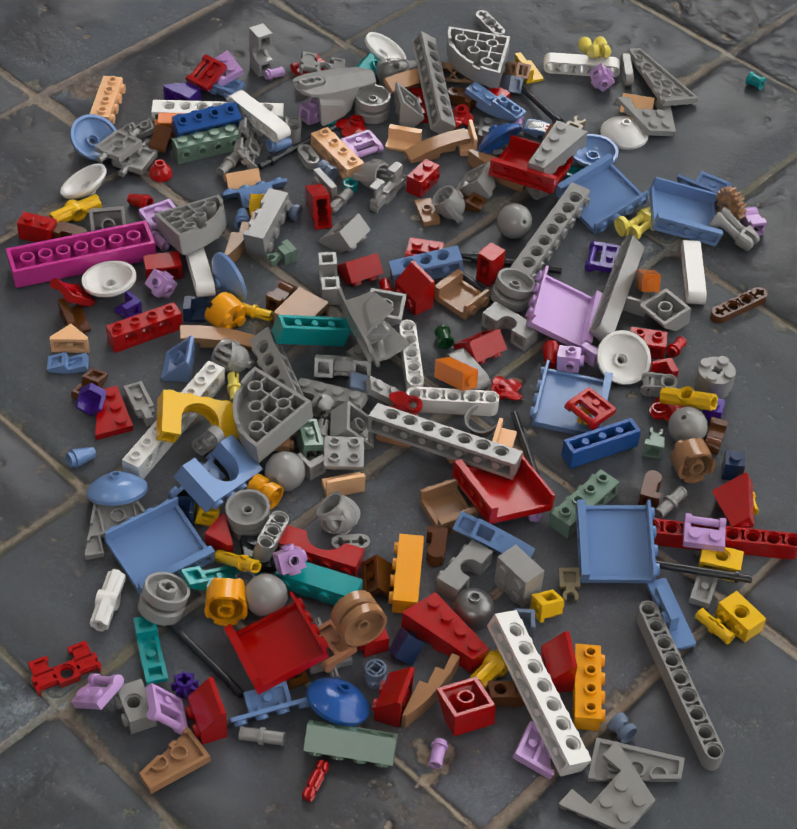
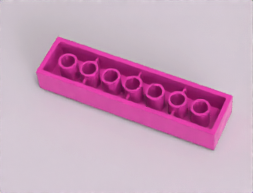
M144 220L7 248L6 254L15 288L51 281L53 278L62 279L81 275L90 267L105 261H123L128 264L143 262V255L156 254V245L148 223Z

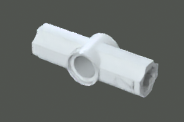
M113 569L108 571L102 589H99L96 594L95 609L90 620V627H93L96 631L103 632L108 630L114 611L119 609L121 591L126 580V575L120 570Z

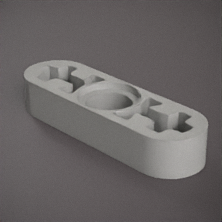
M479 10L476 12L475 21L486 33L505 36V29L487 11Z
M621 53L620 66L624 86H633L634 74L630 53Z
M212 425L192 442V447L195 452L204 456L218 445L219 442L224 440L225 435L218 426Z

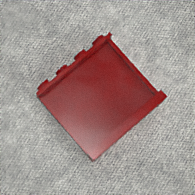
M511 135L509 145L499 158L493 157L491 159L488 175L552 194L557 188V184L562 181L570 170L573 157L571 156L567 159L566 163L563 166H559L552 175L528 168L530 159L541 143Z
M522 455L520 468L513 480L473 466L467 467L462 459L454 460L452 477L456 478L460 488L486 522L493 524L552 510L553 502L555 501L554 492L525 459L524 455Z
M290 592L293 600L292 603L235 632L232 624L223 627L258 695L329 658L326 652L329 646L323 636L319 637L321 632L316 623L311 624L313 619L309 611H303L306 607L300 597L296 599L293 592Z

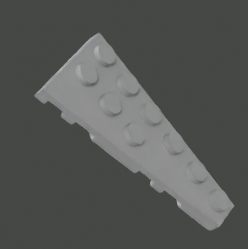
M641 48L628 50L631 61L662 106L688 105L697 102L698 97Z

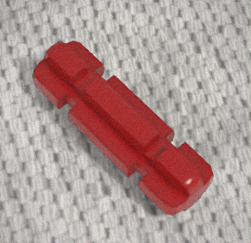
M317 761L315 769L308 779L307 786L302 792V799L308 802L313 801L316 795L315 792L318 791L324 775L329 769L327 761Z

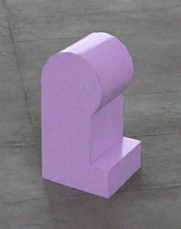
M757 207L745 208L747 212L744 213L745 217L741 220L744 227L750 225L753 229L754 227L758 229L756 231L758 236L764 235L767 224L765 218H761Z

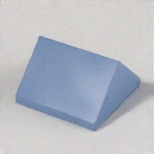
M192 335L166 352L161 375L163 381L190 382L195 359V344Z

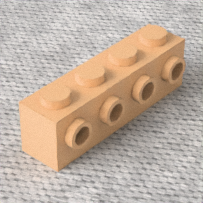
M103 76L90 114L102 116L112 124H115V114L119 112L122 94H125L126 90L122 77Z
M328 127L311 133V147L324 160L338 168L339 175L343 179L353 177V173L360 170L364 164L363 160L353 150H350Z

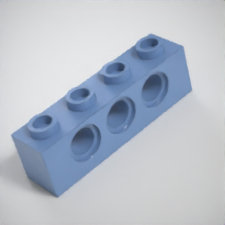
M458 245L389 261L394 287L395 281L413 260L432 279L448 276L457 269L464 272L463 260Z

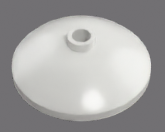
M369 32L366 35V46L378 61L386 58L406 59L404 51L390 38L376 32Z
M629 116L612 117L606 120L600 129V135L611 139L619 149L625 150L643 146L649 137L634 123L635 119Z
M98 163L79 170L63 184L60 193L67 199H78L93 195L101 186L106 176L107 170L105 166Z
M123 261L101 262L90 267L84 273L82 285L86 292L97 297L118 296L134 285L137 277L136 271L132 265Z
M620 330L608 334L600 342L597 349V363L604 376L606 372L613 373L612 382L619 385H631L640 381L642 374L649 371L651 354L647 344L640 336L630 331ZM618 358L622 360V364L618 362Z

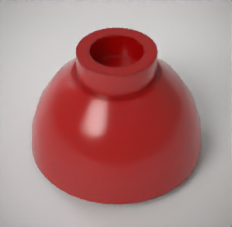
M161 159L156 160L149 170V177L155 182L168 181L173 175L170 166Z

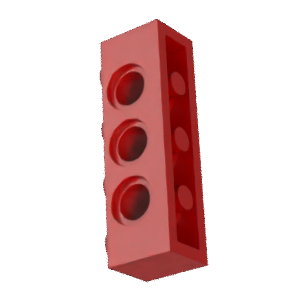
M172 302L106 325L107 342L114 353L179 331L180 325H182V313L176 304Z

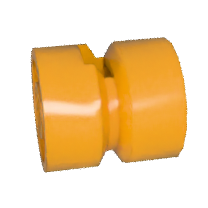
M256 474L246 488L258 490L265 494L269 500L270 509L278 505L284 492L282 486L270 482L262 474Z

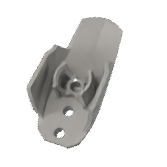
M360 67L330 69L303 74L292 81V85L295 88L294 102L299 103L310 97L311 99L318 97L320 124L325 126L345 116L351 110L359 89L375 85L376 78L373 70Z
M338 288L337 295L343 313L369 363L373 362L376 367H380V361L393 357L410 345L402 335L385 321V318L394 308L384 298L371 291L346 300L342 288Z

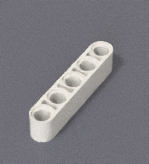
M547 53L544 56V70L547 73L590 76L589 72L602 63L605 67L611 69L614 74L613 78L620 74V62L616 57L589 58L587 55Z
M243 90L227 96V103L236 102L241 117L243 119L246 117L247 122L273 142L278 143L291 135L290 127L283 120Z
M682 240L681 260L686 303L705 305L707 292L701 242Z
M204 247L194 251L193 254L186 255L197 298L216 295L213 276Z
M403 320L399 325V334L410 344L401 351L405 388L407 391L410 387H423L424 376L416 324L411 320Z
M410 387L406 391L409 396H418L422 400L423 407L420 411L422 413L465 415L467 410L475 404L478 405V408L471 415L494 416L498 412L499 395L494 391H461L459 389ZM415 403L410 404L411 408H415L417 406Z

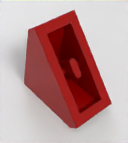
M224 513L205 532V544L207 547L211 545L214 551L224 550L233 553V543Z

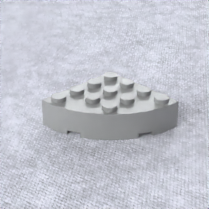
M449 26L446 50L451 64L459 73L474 82L489 88L498 89L509 53L510 36Z
M219 194L154 213L157 230L182 255H191L194 251L218 239L227 225L223 199Z
M254 366L240 382L241 386L235 392L232 408L236 433L241 445L253 459L260 463L312 419L313 411L309 399Z

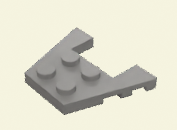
M617 97L615 103L618 106L621 104L625 108L624 112L635 119L634 123L646 135L674 136L676 130L671 106H662L657 99L654 103L657 110L636 109L629 97Z
M139 500L117 506L93 504L85 549V560L104 557L101 539L105 538L104 532L112 526L124 523L130 517L142 514L145 509Z
M615 741L603 754L602 758L619 772L617 776L591 804L571 789L559 802L558 806L563 810L572 811L584 819L588 818L598 822V825L608 829H632L655 803V799L620 744Z

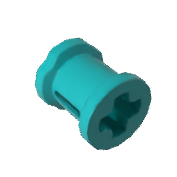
M751 71L745 83L757 87V90H761L765 85L766 77H760Z

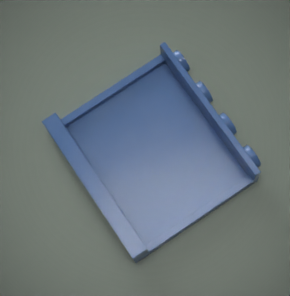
M610 153L557 184L556 196L559 199L572 182L590 190V203L587 207L583 208L579 219L594 235L604 231L609 225L614 223L617 217L630 215L636 208L644 206L647 203L649 193L648 191L640 192L612 164L613 156Z
M655 177L649 188L652 230L700 241L701 243L716 247L723 235V230L710 227L708 224L716 215L714 203L716 201L715 197L718 196L717 193Z
M547 360L545 367H541L540 378L542 380H538L536 391H539V393L534 394L533 404L536 405L535 407L531 406L529 417L533 418L531 426L574 435L592 431L588 428V424L583 425V420L582 424H579L577 421L578 416L572 411H567L564 406L568 400L588 387L608 401L613 373L606 372L605 378L599 379L549 369L550 360Z
M177 496L172 499H166L160 505L148 508L142 514L130 517L124 523L112 526L104 532L105 544L139 595L142 593L146 578L155 572L172 573L183 578L180 573L181 569L196 566L203 568L215 560L214 549L211 545L207 547L179 507Z
M577 500L575 515L580 583H654L656 576L660 574L659 563H656L655 558L658 556V545L654 544L656 526H653L652 520L655 518V509L651 507V500H647L646 505H586L585 500Z

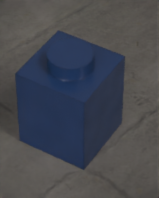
M725 451L722 461L721 479L732 480L744 473L745 452Z

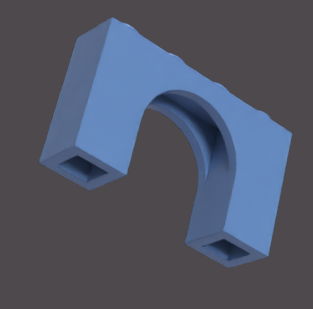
M233 435L219 442L211 453L226 469L230 481H221L213 477L196 458L182 465L174 476L205 512L212 508L217 510L224 503V500L227 501L235 492L245 490L250 480L256 474H260L263 471L259 463L248 454L247 450Z

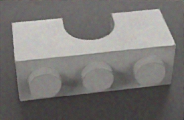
M263 23L249 28L250 68L259 77L264 76V71L267 68L273 69V59L267 52V48L273 46L272 32Z
M336 252L318 253L321 298L328 301L329 305H340L337 295L340 282L339 276H337Z
M496 301L482 313L481 326L488 330H511L510 343L523 351H526L538 340L539 331L527 326V319Z
M316 354L314 377L333 378V376H350L351 371L371 376L372 362L369 363L366 357Z
M474 539L468 545L465 544L461 548L459 555L456 558L453 557L448 567L444 571L441 570L437 575L436 591L455 601L458 594L469 589L470 577L464 574V572H473L481 576L492 563L493 550Z

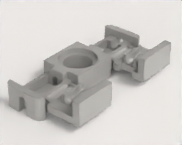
M302 51L299 73L302 74V71L317 72L321 71V68L326 70L345 68V59L331 57L330 63L316 62V53Z
M245 117L240 121L238 131L243 133L247 139L245 140L244 147L243 138L238 139L235 142L234 151L243 158L241 163L244 166L247 165V168L250 170L257 167L254 161L260 155L261 145L258 143V140L263 137V134L254 126L250 128Z
M395 161L387 169L392 174V182L389 181L385 185V181L377 178L369 186L370 189L374 190V199L371 198L370 200L371 211L378 213V210L384 204L387 205L402 187L405 188L406 176L402 174L403 164Z

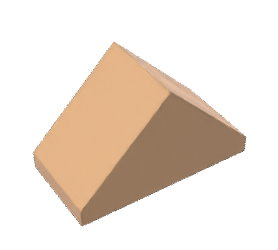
M72 324L50 336L51 352L89 353L88 337Z

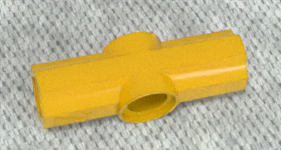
M97 194L80 201L71 199L67 201L63 208L49 213L48 216L49 218L57 219V224L59 221L68 222L74 220L79 222L89 213V209L101 208L102 203Z
M685 386L681 389L665 387L660 391L659 400L663 404L683 407L690 406L709 411L715 410L718 405L716 394L694 391L690 386Z
M491 650L486 655L483 664L470 676V678L476 676L485 689L488 681H494L498 676L501 678L508 671L499 650Z

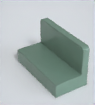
M310 419L295 434L299 453L301 452L305 458L307 457V451H323L324 446L317 419Z

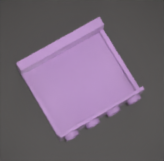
M546 265L543 271L539 270L535 280L537 282L532 289L534 294L529 301L531 306L525 315L527 317L526 325L567 346L581 347L585 342L591 345L594 335L589 330L603 293L597 290L591 297L547 275L549 266Z

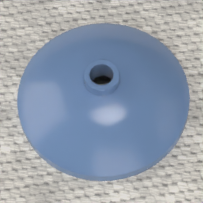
M87 114L77 118L72 124L70 140L80 155L97 161L96 157L101 154L95 152L94 146L117 129L106 118L95 114Z
M587 134L586 146L577 151L573 160L579 165L586 167L610 153L613 156L614 163L618 158L619 150L611 139L602 135Z
M222 252L214 254L212 258V276L215 287L221 292L232 293L241 302L247 298V289L238 268L226 254Z
M113 471L94 480L87 488V497L91 502L99 505H124L142 498L147 493L148 486L147 482L136 474Z

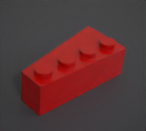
M436 592L402 612L401 627L403 629L412 631L420 640H425L433 646L434 650L443 652L449 658L452 653L460 656L459 666L470 674L483 664L486 655L489 653V648Z

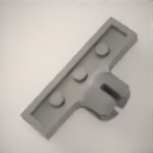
M302 377L298 381L304 397L313 399L311 401L313 416L316 418H327L331 410L347 400L362 410L369 400V396L365 392Z

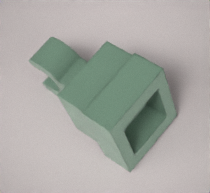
M286 239L278 247V253H268L266 255V261L270 260L271 266H275L281 260L286 266L298 261L297 249Z
M653 427L650 428V439L645 438L642 456L661 460L665 437H662L663 429H660L659 433H654Z

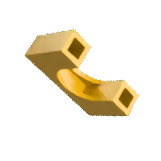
M163 389L157 399L156 440L175 443L181 435L182 414L187 412L201 414L210 422L211 426H218L223 431L225 438L233 435L238 440L232 408L233 403L228 400L221 401L211 397L195 396L192 393L185 394L170 389Z

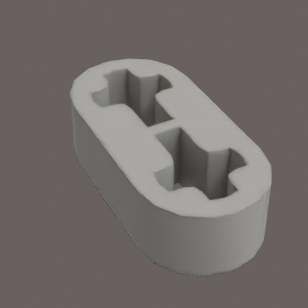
M299 145L298 158L307 169H315L320 161L319 156L310 145Z
M365 534L336 535L331 541V550L339 548L338 544L340 543L342 545L347 543L363 548L364 554L370 549V539Z

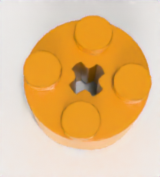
M220 293L211 301L213 304L211 308L207 307L205 311V319L214 327L233 329L236 326H242L246 322L247 307L232 293Z
M213 578L206 589V617L208 619L210 617L214 620L213 623L220 626H227L229 624L233 626L238 624V621L242 618L244 620L248 612L244 581L242 579Z

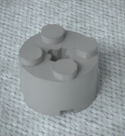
M726 356L703 358L700 361L695 379L697 391L716 394L720 399L725 398L733 387L736 375L735 367Z

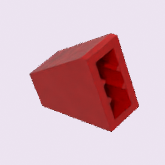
M322 184L306 185V203L315 230L332 228L330 194Z
M747 472L712 490L717 503L732 527H754L753 483Z

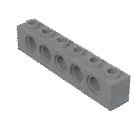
M266 327L250 339L253 346L251 349L258 358V365L263 369V372L304 396L282 344H276L271 329Z

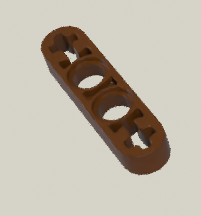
M755 287L712 308L710 319L714 323L721 324L764 304L768 291L762 287ZM742 300L749 301L750 303H743ZM728 307H735L737 310H731Z

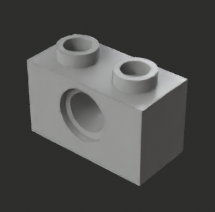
M142 679L124 684L117 691V696L114 697L117 709H122L121 720L124 727H129L130 733L134 734L157 726V722L147 718L149 706Z

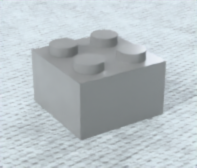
M514 545L497 557L494 582L500 590H503L509 596L512 602L517 603L521 608L525 607L531 602L532 594L541 592L544 570L523 550Z

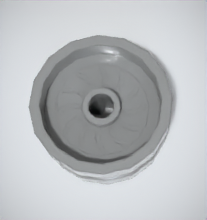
M377 84L360 88L355 97V115L362 116L364 123L379 124L386 121L390 116L391 93L389 90Z
M504 268L498 272L491 291V299L493 302L496 301L513 312L524 311L533 294L532 289L535 281L522 270Z
M245 489L233 493L227 499L225 505L230 534L240 540L241 535L259 536L271 514L268 498L265 494L253 489Z
M155 572L149 575L144 582L142 593L138 600V610L146 620L154 624L174 625L181 620L184 614L185 605L190 596V588L177 575L167 572Z

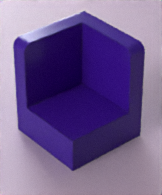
M125 291V302L115 308V312L123 319L142 313L141 300L130 291Z
M93 383L80 388L75 406L76 409L89 416L100 412L107 391Z

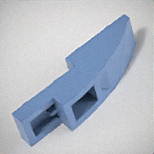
M474 82L465 90V94L477 101V108L496 118L517 121L527 112L503 94L497 97L477 82Z
M461 511L452 528L454 531L476 540L500 555L514 545H517L530 558L535 551L534 547L463 511Z

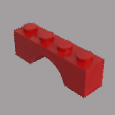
M287 525L278 543V551L282 550V546L293 543L294 546H299L305 550L307 555L306 562L353 577H357L364 562L363 548L344 543L339 548L333 550H322L309 542L306 530Z

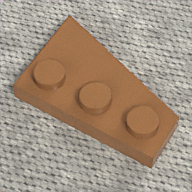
M188 726L182 731V736L177 740H173L168 745L169 748L162 755H157L139 773L141 781L150 794L211 762L210 755Z

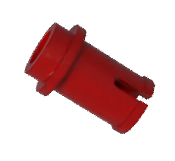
M381 278L379 280L381 290L394 292L389 279Z
M678 336L673 343L667 346V354L671 357H677L681 349L687 345L686 339Z

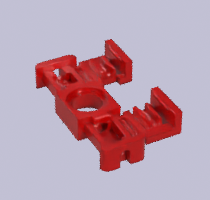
M86 640L67 647L68 654H73L74 658L71 661L53 667V669L48 667L47 663L49 660L47 655L28 662L29 670L33 674L32 684L38 696H41V691L59 685L61 689L79 682L82 675L98 669L99 673L102 672L97 654L95 652L91 653ZM64 670H70L73 672V675L66 679L61 676V673Z

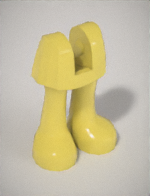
M582 37L578 42L580 51L589 58H609L611 56L612 50L607 45L604 37H596L593 44L588 37Z
M650 206L638 211L637 216L629 221L624 216L617 217L614 221L617 233L621 237L633 234L639 240L646 230H652Z

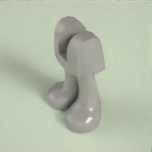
M726 207L719 211L708 224L710 227L724 229L735 240L734 244L745 251H749L760 240V237L750 225L744 227Z

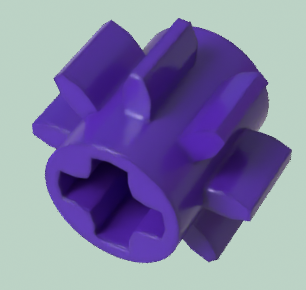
M182 671L178 676L174 675V682L171 683V690L175 691L176 696L186 700L199 687V681L194 680V673L190 674Z

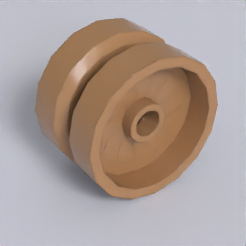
M365 590L348 593L334 605L331 612L332 622L340 631L347 644L351 646H363L372 642L383 632L387 624L386 615L372 595Z

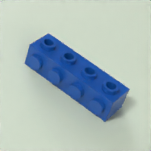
M236 102L224 103L220 106H210L202 110L176 114L172 116L171 126L177 138L232 124L239 128L242 117Z
M632 418L625 419L565 439L561 456L571 469L637 447L641 430Z

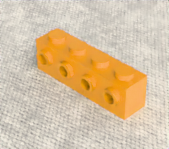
M399 534V542L395 541L394 554H397V558H393L392 570H396L395 575L391 574L390 587H394V591H389L388 604H392V613H402L418 603L424 536Z
M575 644L574 653L578 668L573 687L572 722L576 729L599 731L600 724L605 722V709H602V704L605 703V691H601V685L604 686L605 673L601 672V667L604 668L605 655L601 654V646Z

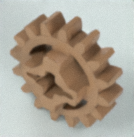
M732 186L720 189L717 192L718 196L715 197L718 200L716 203L719 206L718 211L726 207L738 221L742 220L745 217L744 213L747 212L744 208L747 204L743 202L745 198L741 196V192L737 193L736 187L732 189Z

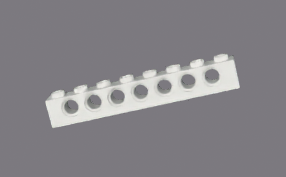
M153 100L152 121L155 125L158 113H189L193 110H202L210 106H220L227 102ZM260 103L284 121V103ZM247 122V125L252 128L253 126Z
M208 361L181 393H192L195 396L213 398L225 384V368ZM187 412L182 414L181 435L199 415L198 413ZM157 420L122 459L123 472L136 474L144 479L174 444L156 440Z
M517 610L495 614L487 624V627L559 775L565 776L583 771L592 761L589 752L585 748L579 732L576 730L570 714L566 710L560 694L557 692L551 676L547 672L541 656L538 654L532 638L524 626L523 620L520 618Z

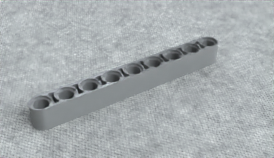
M633 234L627 236L621 243L589 330L600 342L608 334L616 330L644 250V246Z
M643 601L639 606L636 618L637 624L701 765L706 770L715 771L720 767L724 748L658 606L652 601Z

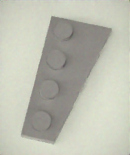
M596 737L587 782H611L619 772L602 758L603 754L615 741ZM619 743L643 782L681 781L685 758Z

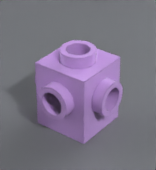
M602 63L589 72L592 79L591 84L595 89L598 88L602 92L615 83L613 72Z
M310 99L299 105V116L308 125L320 121L319 102L316 99Z
M153 269L144 283L152 290L151 293L158 298L162 296L168 299L178 285L173 280V275L157 269Z
M559 345L556 370L579 373L580 366L584 365L585 355H581L582 348Z
M293 543L281 547L282 550L272 553L277 573L281 575H296L301 573V569L306 568L307 555L305 550L299 546H294Z

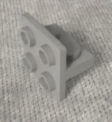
M325 436L324 468L331 470H363L364 437Z

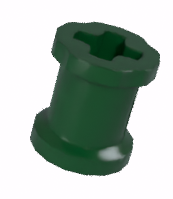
M440 325L434 330L435 336L438 338L439 348L448 349L454 345V339L450 336L451 329L448 325Z

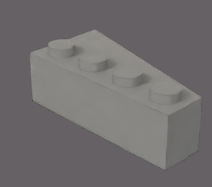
M556 121L530 159L528 168L552 175L559 166H563L566 163L567 159L571 156L574 157L580 148L583 149L586 146L588 131Z
M268 188L261 201V209L257 208L254 220H250L248 224L249 231L245 230L243 233L247 254L266 258V255L272 252L273 242L279 236L280 225H283L285 222V213L291 207V200H289L287 192Z

